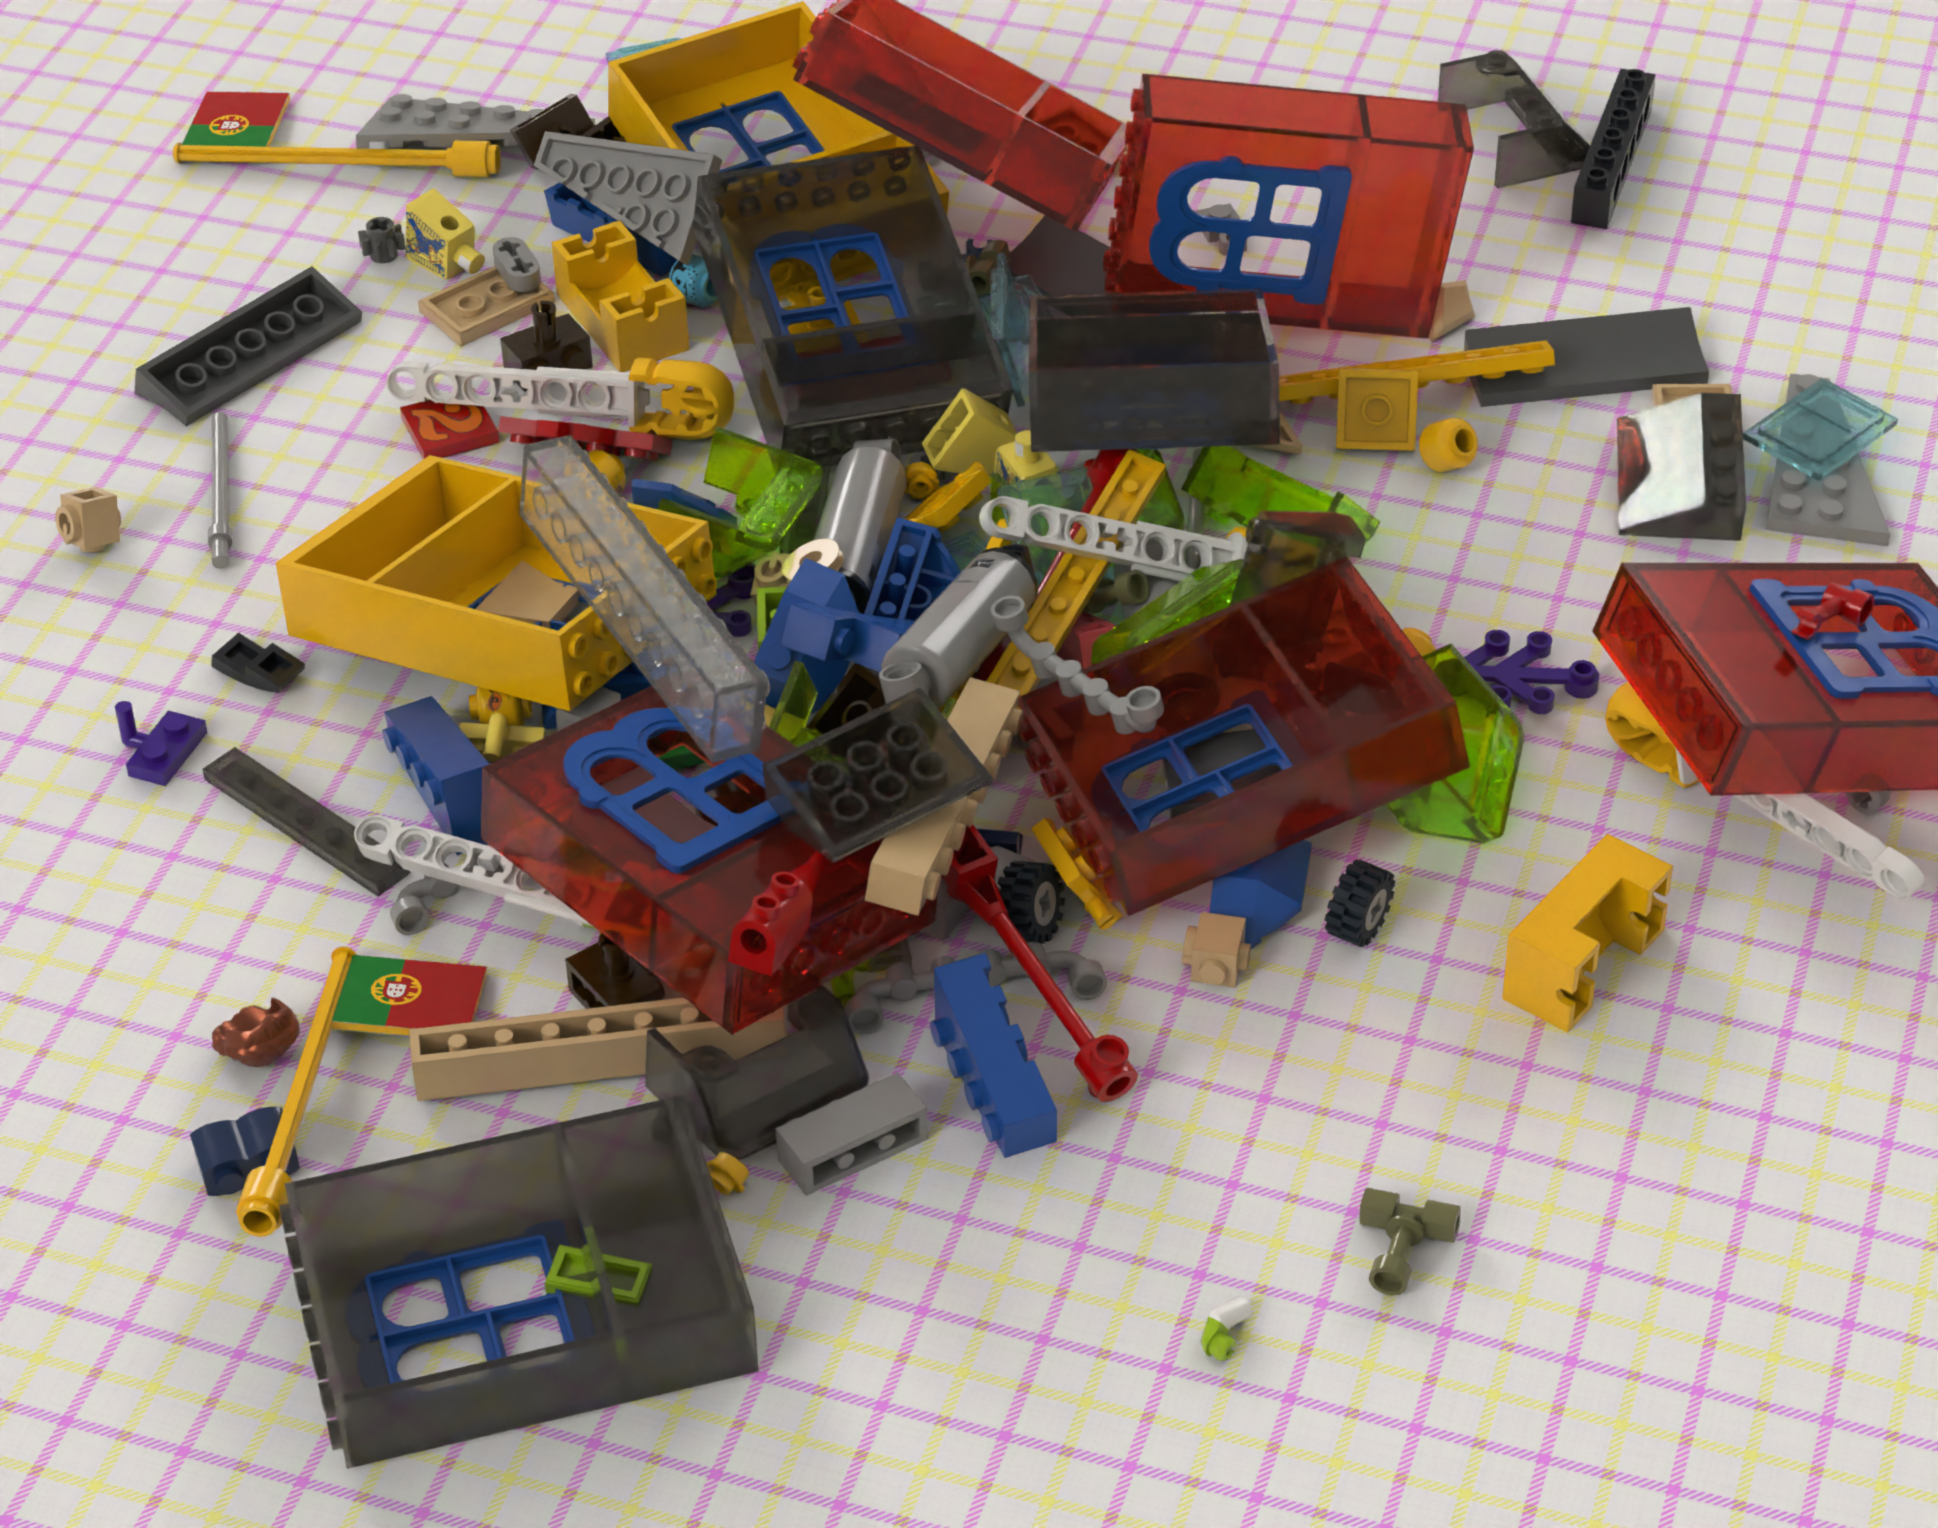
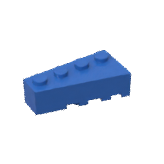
M560 182L544 190L552 225L573 235L579 233L582 239L587 242L593 239L594 228L618 221ZM625 226L636 239L637 258L643 268L660 276L670 272L677 259Z
M433 696L385 711L384 714L388 728L383 729L382 734L386 747L390 753L395 752L403 770H406L443 833L483 845H489L506 839L490 764ZM455 852L456 855L463 854L462 852Z
M982 953L934 968L935 1020L930 1021V1030L938 1048L943 1046L947 1052V1061L955 1079H962L965 1096L972 1110H979L982 1116V1126L988 1141H996L1004 1158L1057 1142V1109L1035 1061H1028L1024 1037L1018 1024L1010 1026L1008 1013L1004 1006L1007 1003V999L1001 986L991 987L989 984L991 964L986 953Z

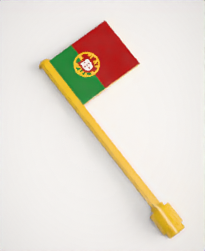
M207 91L183 143H176L172 153L174 160L179 164L182 161L446 166L447 169H452L455 177H490L491 174L499 173L501 165L499 145H491L490 141L454 140L452 148H447V150L270 147L290 102L289 93Z
M346 946L338 947L332 952V965L265 1166L253 1169L247 1175L237 1205L236 1213L239 1225L246 1233L252 1236L265 1237L272 1234L283 1224L294 1188L292 1179L285 1171L331 1030L410 1036L409 1029L474 1022L487 977L486 966L356 955L353 949Z

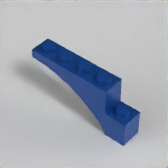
M814 603L791 604L781 646L823 661L845 659L880 672L886 652L915 621L855 613Z

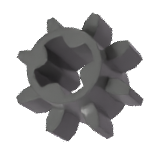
M373 218L367 222L366 230L358 231L363 256L370 255L371 260L376 263L392 262L398 256L397 250L406 249L401 224L394 225L390 218Z

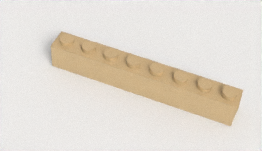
M969 678L871 862L865 901L918 916L926 899H935L940 885L941 874L947 875L952 862L954 850L959 851L962 845L966 826L971 827L978 803L984 802L989 780H995L1001 757L1005 758L1008 754L1012 734L1017 735L1024 714V710L1017 708L1020 691Z
M779 986L409 1029L411 1062L417 1101L678 1071L682 1068L695 1069L787 1058L785 1021Z

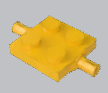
M975 461L963 473H959L955 480L935 489L904 519L938 528L940 532H944L960 520L958 513L962 509L966 511L983 499V495L980 492L992 480L986 473L984 466Z
M1043 818L1034 825L1031 830L1066 885L1084 902L1085 910L1092 915L1101 930L1110 928L1117 920L1123 917V914L1114 902L1119 897L1115 888L1105 876L1098 877L1096 871L1101 867L1097 860L1085 847L1078 851L1077 849L1080 846L1072 834L1064 826L1058 830L1052 819Z

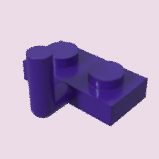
M121 701L115 705L121 741L124 745L137 749L126 763L129 777L166 786L208 733L205 720L169 710L150 734L138 732L132 704L129 701Z

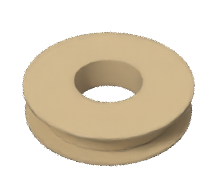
M813 540L800 546L787 557L782 567V573L787 578L789 584L805 558L814 562L818 561L817 563L839 571L844 562V555L834 540Z

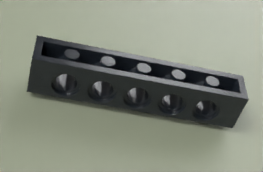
M1620 69L1574 186L1571 223L1602 229L1608 228L1652 111L1656 74L1645 73L1639 69Z

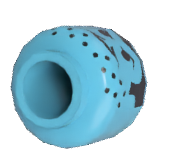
M692 254L688 266L677 260L669 274V279L686 297V303L699 307L710 306L721 296L725 287L724 275L720 265L716 261Z

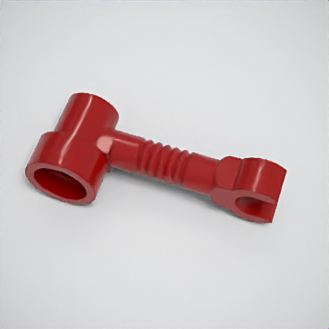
M1832 582L1824 591L1819 606L1814 609L1802 607L1798 610L1796 615L1802 618L1799 625L1791 630V633L1810 640L1815 632L1819 630L1821 624L1836 615L1842 616V620L1861 627L1872 612L1875 597L1858 588L1851 591Z

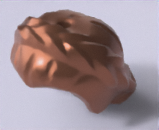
M271 998V1007L269 1009H263L256 1005L244 1007L231 1020L224 1021L221 1025L217 1026L212 1032L213 1043L211 1046L220 1055L231 1057L234 1061L238 1060L247 1066H267L286 1053L300 1034L299 1021L291 1008L280 1000Z

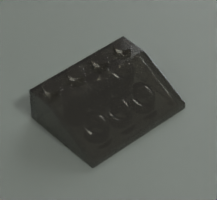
M1697 393L1617 418L1618 535L1741 541L1746 511L1741 394Z
M921 687L762 764L767 801L789 830L832 863L993 783L991 774Z

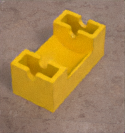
M620 220L594 228L593 239L587 244H583L579 233L551 242L558 297L619 372L631 370L636 358H653L658 361L689 350L686 297L669 278L658 282L654 281L638 262L635 237Z
M1606 834L1508 934L1502 999L1568 1033L1593 1006L1595 981L1585 976V971L1593 973L1597 969L1598 958L1613 942L1641 955L1664 931L1668 904L1658 900L1653 892L1664 897L1670 892L1673 865Z

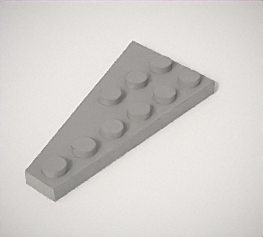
M397 94L390 97L356 134V149H366L370 147V142L389 141V148H403V145L411 144L415 141H422V144L426 147H452L454 140H504V146H518L510 129L544 109L521 111L515 110L513 106L499 105L492 108L483 107L480 103L473 101L455 104L447 103L442 98L418 100L412 99V96L407 94ZM591 118L593 124L595 125V118Z
M545 131L534 166L618 221L620 220L625 226L688 266L722 164V159L708 153Z
M1790 373L1766 530L1888 546L1890 532L1830 379L1811 374L1799 375Z

